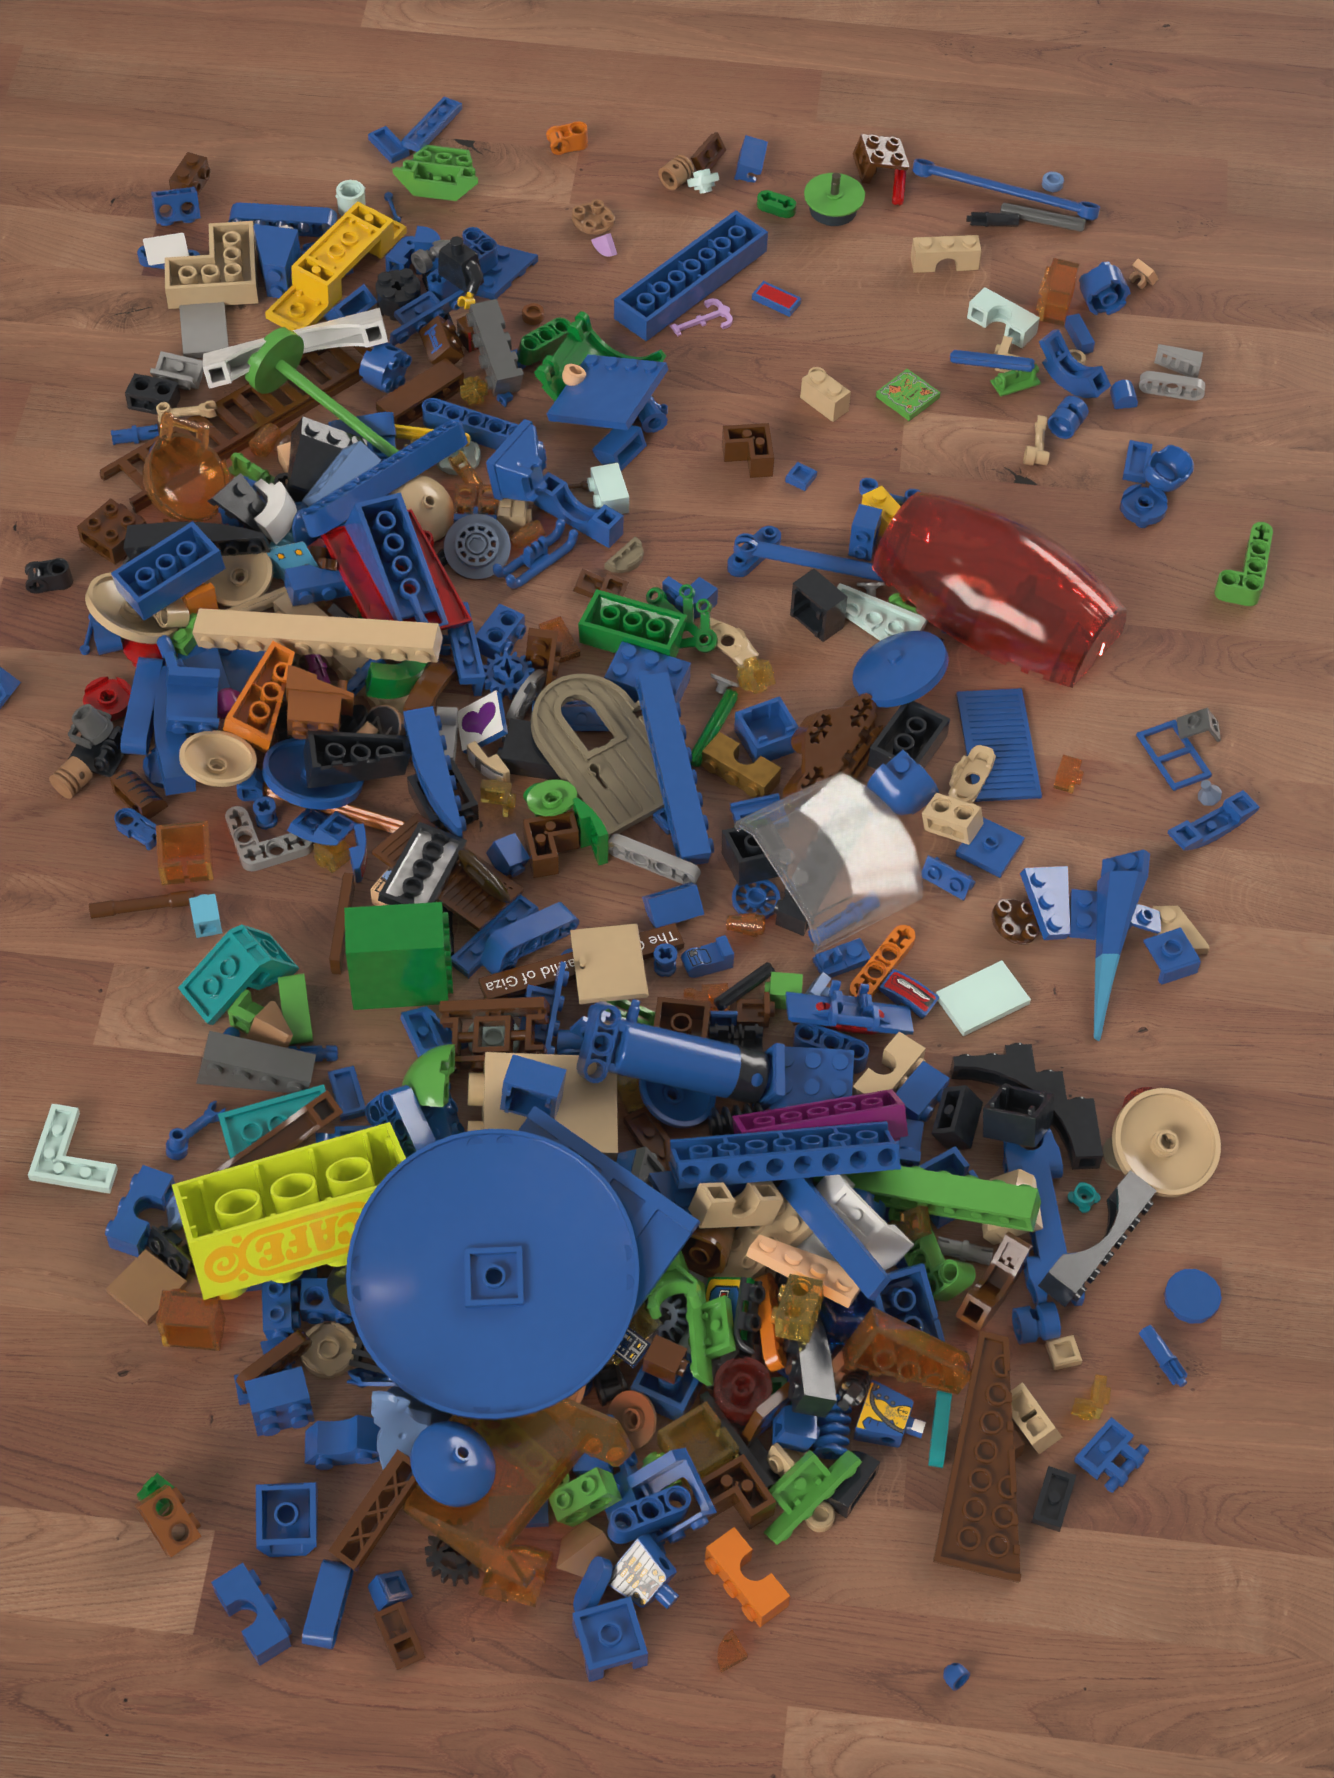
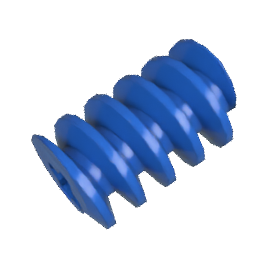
M836 1394L837 1401L826 1418L817 1417V1426L820 1428V1434L817 1442L813 1443L812 1448L814 1449L813 1453L822 1459L832 1460L840 1458L847 1451L843 1447L848 1446L850 1440L844 1436L850 1435L851 1429L845 1425L851 1424V1418L847 1415L852 1413V1407L849 1406L846 1412L838 1407L836 1404L840 1399L839 1394Z

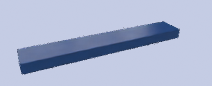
M808 1178L783 1180L777 1189L864 1295L874 1301L892 1280L891 1277Z

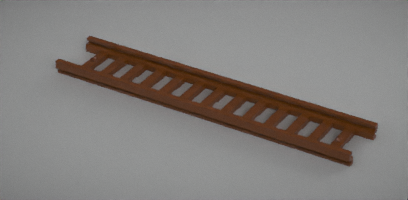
M353 346L363 356L367 350L372 351L370 347ZM340 347L303 353L301 361L296 368L300 374L331 398L363 378L359 375L361 362L356 363ZM329 351L348 370L339 374L319 355ZM310 361L329 381L321 385L301 366ZM286 381L279 389L293 402L284 407L270 393H259L248 383L215 402L217 409H214L216 415L238 434L228 440L208 421L211 418L194 415L100 469V478L105 481L123 471L142 490L140 493L129 498L133 511L138 513L229 459L233 453L241 452L320 405V403L308 394L303 396ZM255 393L275 413L266 418L246 398ZM236 404L256 424L247 429L227 409ZM199 426L219 446L209 451L189 431ZM180 437L200 457L190 462L170 442ZM161 448L180 469L173 473L169 472L152 453ZM142 459L162 480L152 485L136 470L133 464Z

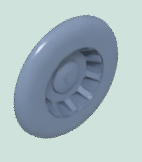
M471 514L457 520L448 530L444 541V553L449 565L458 574L471 579H483L494 575L493 565L498 563L503 568L511 550L510 538L504 526L493 517L483 514ZM491 543H496V547H492ZM463 552L467 555L465 558L462 556ZM485 558V561L479 562L480 559ZM470 559H475V563H474V562H470L469 560H470Z

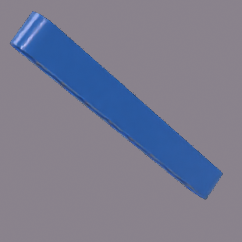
M454 419L443 423L304 509L301 515L309 536L317 537L327 533L348 519L355 503L386 496L467 445L468 441L461 420Z

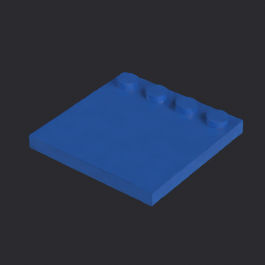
M588 354L580 365L586 372L585 379L578 385L565 386L547 412L548 420L629 430L669 370L667 363Z

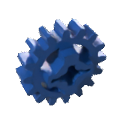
M504 651V656L500 657L496 653L494 654V660L488 658L487 665H483L486 677L484 689H490V693L497 690L501 694L502 699L506 695L512 700L513 695L517 694L522 684L535 669L532 668L531 661L526 662L525 655L519 658L517 657V652H514L511 656L508 655L507 651Z

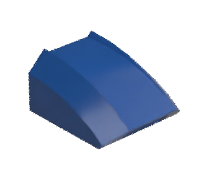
M318 1482L256 1485V1548L268 1557L306 1556L316 1548Z

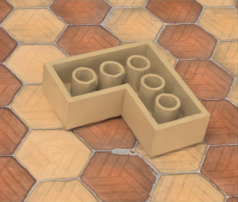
M253 221L209 223L210 255L165 257V291L168 309L179 308V305L224 302L225 305L258 303L256 243Z

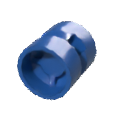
M1066 396L1049 417L1047 422L1048 428L1055 436L1061 439L1071 438L1087 418L1089 413L1088 406L1076 396Z
M1054 1302L1036 1304L1035 1309H1032L1030 1306L1013 1308L1012 1324L1015 1337L1020 1345L1037 1342L1038 1337L1043 1341L1060 1338V1318Z

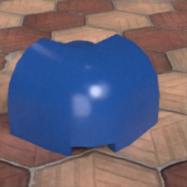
M904 750L899 752L886 765L883 763L867 783L868 792L891 814L913 815L925 807L936 793H939L938 787L930 775Z

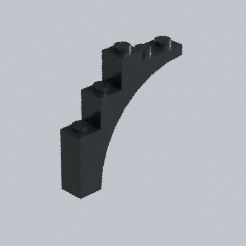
M1013 1043L1005 1045L1003 1055L988 1053L978 1056H971L969 1054L953 1056L950 1068L951 1079L974 1080L1001 1087L1002 1084L1006 1083L1010 1084V1086L1041 1092L1047 1091V1093L1054 1094V1120L1052 1126L1058 1132L1068 1152L1072 1170L1100 1168L1103 1151L1094 1098L1074 1097L1067 1099L1063 1071L1048 1069L1036 1072L1032 1044Z

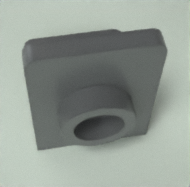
M1208 707L1177 718L1178 733L1181 739L1209 731L1217 742L1221 741L1219 723Z

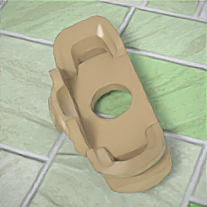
M710 617L711 630L718 637L716 647L729 656L740 668L750 669L757 662L759 653L752 646L745 632L740 628H735ZM705 636L703 639L708 641V636ZM725 636H731L735 639V642L731 646H724L721 644V640Z
M977 745L972 748L968 756L963 755L961 761L956 763L952 769V777L949 782L951 787L948 793L949 796L967 803H973L976 800L992 770L996 758L992 748ZM971 774H976L980 777L979 782L973 785L968 784L965 779Z

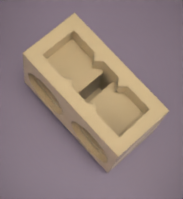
M939 793L934 795L922 812L925 831L970 845L984 824L980 806Z
M1023 1382L1011 1390L1012 1418L1038 1454H1041L1063 1438Z

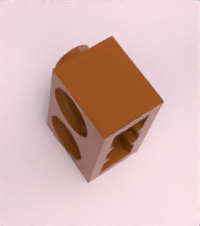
M163 1485L135 1504V1507L166 1556L173 1557L202 1537L197 1530L201 1525L192 1512L187 1514L182 1504L185 1502V1499L177 1487L172 1489L168 1485ZM166 1498L170 1504L169 1510L165 1514L159 1515L156 1512V1504L160 1499ZM182 1523L185 1526V1534L181 1539L174 1540L172 1529L176 1524Z

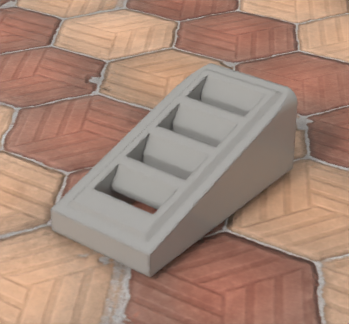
M1158 344L1154 363L1185 376L1198 378L1203 352Z

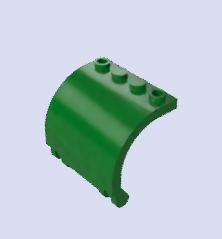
M580 311L575 317V322H571L567 327L569 334L553 356L547 355L542 361L543 365L538 366L534 373L543 384L542 388L555 402L566 386L562 379L565 365L576 364L580 366L588 354L663 362L666 355L662 350H658L644 357H633L614 350L592 329L588 314Z

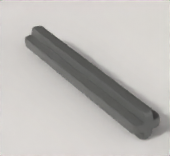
M1005 202L1000 210V213L1019 214V219L1080 232L1084 230L1086 220L1083 218Z

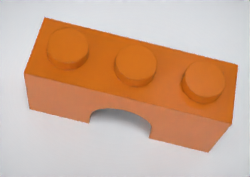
M733 1527L706 1547V1560L704 1562L713 1575L718 1574L724 1581L723 1587L731 1598L736 1597L743 1605L741 1607L748 1620L751 1622L755 1620L761 1628L789 1606L790 1595L772 1573L759 1581H752L744 1577L741 1568L751 1561L753 1549L736 1528Z

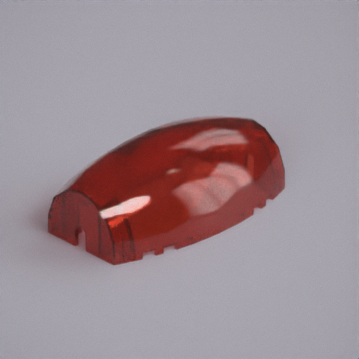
M917 491L909 497L896 512L886 528L875 552L872 569L876 574L881 577L888 587L894 586L900 592L899 596L904 602L909 600L916 606L915 611L959 642L1004 665L1007 662L1021 667V672L1028 674L1029 670L1044 675L1043 680L1071 688L1094 665L1097 653L1102 656L1122 634L1126 622L1127 609L1085 563L1064 546L1038 529L1008 514L953 496Z

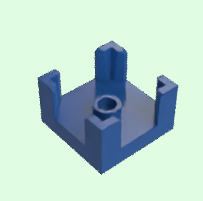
M631 1596L572 1613V1625L576 1638H579L589 1682L602 1679L606 1669L632 1662L633 1669L648 1665V1652Z

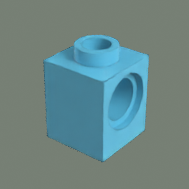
M202 894L189 898L196 938L221 934L222 927L215 894Z

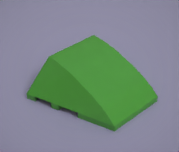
M426 145L414 154L412 160L403 161L402 167L393 168V174L413 196L457 201L478 184V177L475 175V168L472 166L473 161L470 152L466 149Z

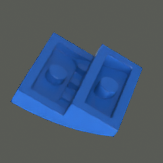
M307 808L291 822L287 831L314 843L338 845L354 830L353 825H357V823L337 811L327 816L317 809Z

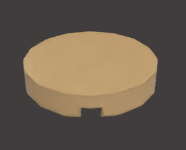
M331 1322V1324L320 1323L306 1332V1335L312 1340V1345L301 1356L303 1365L311 1374L320 1378H334L341 1376L352 1367L349 1365V1362L354 1359V1354L351 1353L352 1348L356 1349V1343H354L355 1336L347 1327L335 1322Z

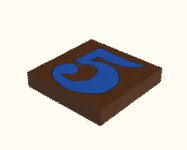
M789 1381L755 1409L740 1436L747 1447L773 1426V1419L784 1406L790 1404L791 1399L788 1397Z

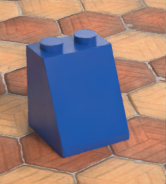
M254 224L257 258L267 297L280 298L292 286L291 266L301 257L298 230Z

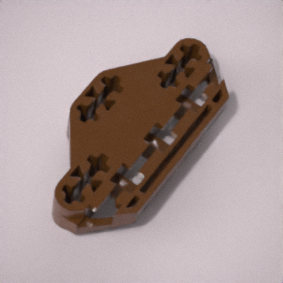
M867 693L847 700L842 707L821 710L807 716L791 738V745L794 751L802 754V765L796 770L783 789V798L788 805L792 806L795 810L830 809L832 805H837L841 797H844L868 763L870 747L883 730V725L875 727L874 720L878 715L875 713L877 706L872 700L873 696ZM863 728L869 730L866 738L860 733ZM856 747L857 751L848 762L844 757L845 753H852ZM838 771L841 772L835 783L831 786L827 782L828 777L833 778ZM821 795L824 796L820 804H808L811 801L817 802Z

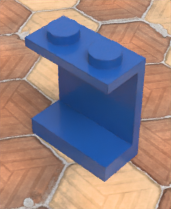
M168 667L166 678V731L175 734L218 731L217 687L220 669Z

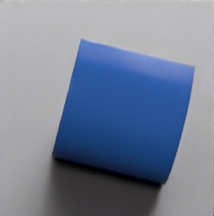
M1120 380L1111 386L1110 395L1115 409L1137 407L1138 400L1131 381Z

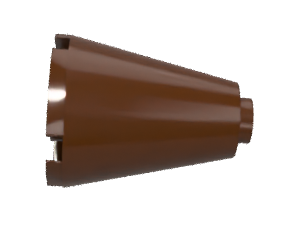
M698 1226L681 1249L688 1269L707 1278L714 1277L716 1273L721 1274L728 1263L736 1227L699 1228Z

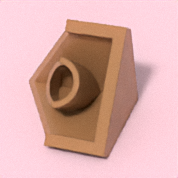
M270 1001L255 1016L246 1039L288 1048L293 1034L275 1001Z
M584 1521L562 1538L556 1568L584 1577L589 1564L595 1557L601 1556L609 1559L613 1567L619 1559L605 1533L589 1522Z

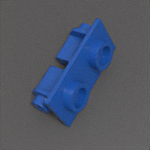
M928 855L920 877L964 901L968 890H972L976 883L972 879L973 877L952 869L953 867L940 861L938 857L933 858Z

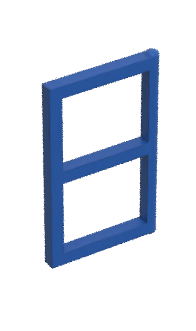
M1176 720L1136 733V736L1173 791L1212 776V773L1188 738L1181 739L1185 748L1157 757L1145 739L1147 736L1169 728H1173L1179 736ZM1190 753L1203 773L1175 783L1162 763Z

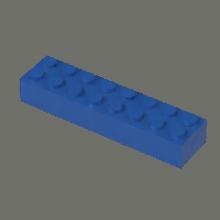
M735 210L615 298L614 319L643 340L648 341L767 252L768 231Z

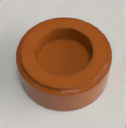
M535 303L524 306L522 309L523 321L529 325L540 324L544 320L543 307Z

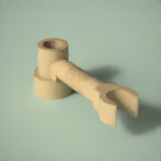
M212 400L192 407L170 408L167 402L159 403L156 406L157 419L163 430H169L178 424L177 417L201 415L213 418L217 416L214 410L217 409L215 401Z
M1037 416V422H1035V447L1026 446L1023 464L1032 466L1033 464L1046 466L1048 464L1049 452L1044 451L1046 416Z

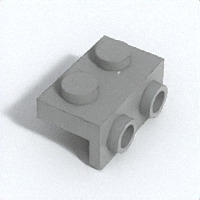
M161 351L156 368H151L150 374L155 378L178 382L179 388L184 390H190V388L199 389L204 372L202 367L203 361Z

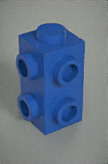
M270 1280L262 1283L263 1332L267 1340L275 1344H279L296 1332L297 1328H301L300 1312L296 1311V1303L300 1302V1291L298 1285L294 1286L292 1281L276 1283Z

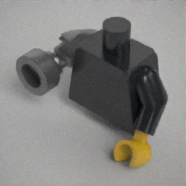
M456 236L450 240L434 241L432 243L434 246L429 251L419 249L411 255L413 265L421 273L429 271L433 267L432 262L438 258V274L467 293L466 296L458 298L457 305L459 307L464 306V309H470V304L476 303L473 296L477 294L479 286L484 283L483 273L477 253L466 246L461 237Z

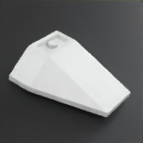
M845 1174L824 1176L815 1188L885 1271L895 1266L914 1244L895 1225H888L852 1189L855 1184ZM814 1233L796 1247L837 1262ZM809 1288L811 1294L823 1304L831 1300Z

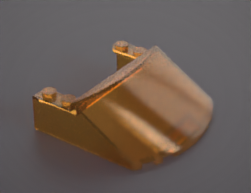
M568 1398L552 1407L516 1418L494 1420L473 1419L453 1415L448 1421L459 1422L469 1426L478 1432L489 1445L496 1465L495 1479L491 1489L481 1500L472 1505L452 1507L432 1499L417 1484L402 1509L485 1573L489 1574L492 1571L527 1588L536 1575V1568L532 1561L508 1550V1548L584 1453L609 1463L613 1467H617L629 1458L635 1448L617 1419ZM458 1452L459 1456L464 1458V1456Z

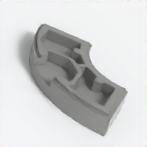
M538 669L525 680L510 705L506 715L507 719H524L530 704L543 689L547 677L546 671Z

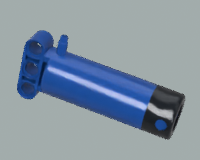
M632 1000L626 1020L621 1019V1012L617 1007L605 1001L597 1002L592 1006L576 1068L578 1074L592 1083L602 1082L609 1072L749 1104H754L762 1098L770 1074L769 1057L764 1051L637 1023L640 1000ZM606 1009H609V1019L607 1021L602 1022V1012ZM599 1036H603L604 1041L602 1046L599 1048H595V1039ZM595 1062L597 1064L596 1071L588 1075L587 1069L589 1065Z

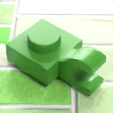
M196 613L190 614V620L186 628L180 627L171 638L178 654L187 656L197 645L192 634L197 617Z

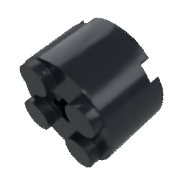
M408 268L381 272L378 275L375 285L376 299L378 301L377 308H380L382 316L385 314L390 317V320L397 321L394 317V312L421 296L420 281L413 274V271Z

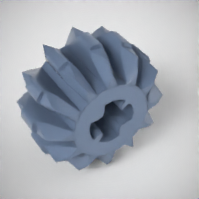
M670 1296L660 1305L661 1317H664L665 1312H667L671 1320H666L664 1325H662L659 1319H652L648 1311H641V1317L648 1319L641 1323V1327L649 1329L647 1336L650 1339L657 1334L663 1338L667 1335L668 1339L674 1342L675 1337L673 1333L675 1331L680 1336L684 1335V1331L679 1326H688L689 1324L687 1319L681 1318L686 1315L687 1308H680L682 1305L680 1298L672 1303V1296Z

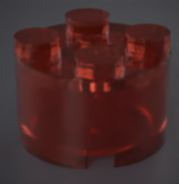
M750 1357L726 1361L716 1373L713 1389V1399L726 1418L731 1422L747 1425L755 1409L772 1394V1381L768 1369L761 1362ZM744 1388H746V1389L748 1390L747 1393H746V1392H742V1393L738 1392V1390L742 1391Z

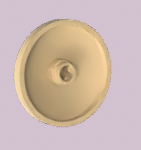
M111 573L97 576L91 581L87 589L85 601L91 615L102 626L120 637L139 643L157 644L156 642L159 637L167 635L172 638L173 634L180 628L161 627L154 616L144 621L117 591Z
M1169 1088L1145 1091L1134 1097L1122 1108L1114 1123L1112 1146L1119 1167L1125 1175L1131 1170L1157 1190L1154 1194L1156 1196L1179 1197L1189 1194L1205 1184L1213 1175L1218 1165L1221 1141L1217 1125L1209 1111L1198 1100L1182 1091Z

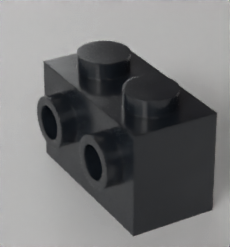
M967 1085L944 1088L931 1134L947 1150L955 1146L958 1150L971 1149L983 1101Z

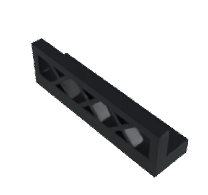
M724 1390L712 1397L708 1391L701 1394L699 1410L732 1457L736 1459L744 1454L769 1490L781 1477L769 1467L766 1460L767 1450L759 1439L755 1440L750 1446H746L740 1436L747 1422Z

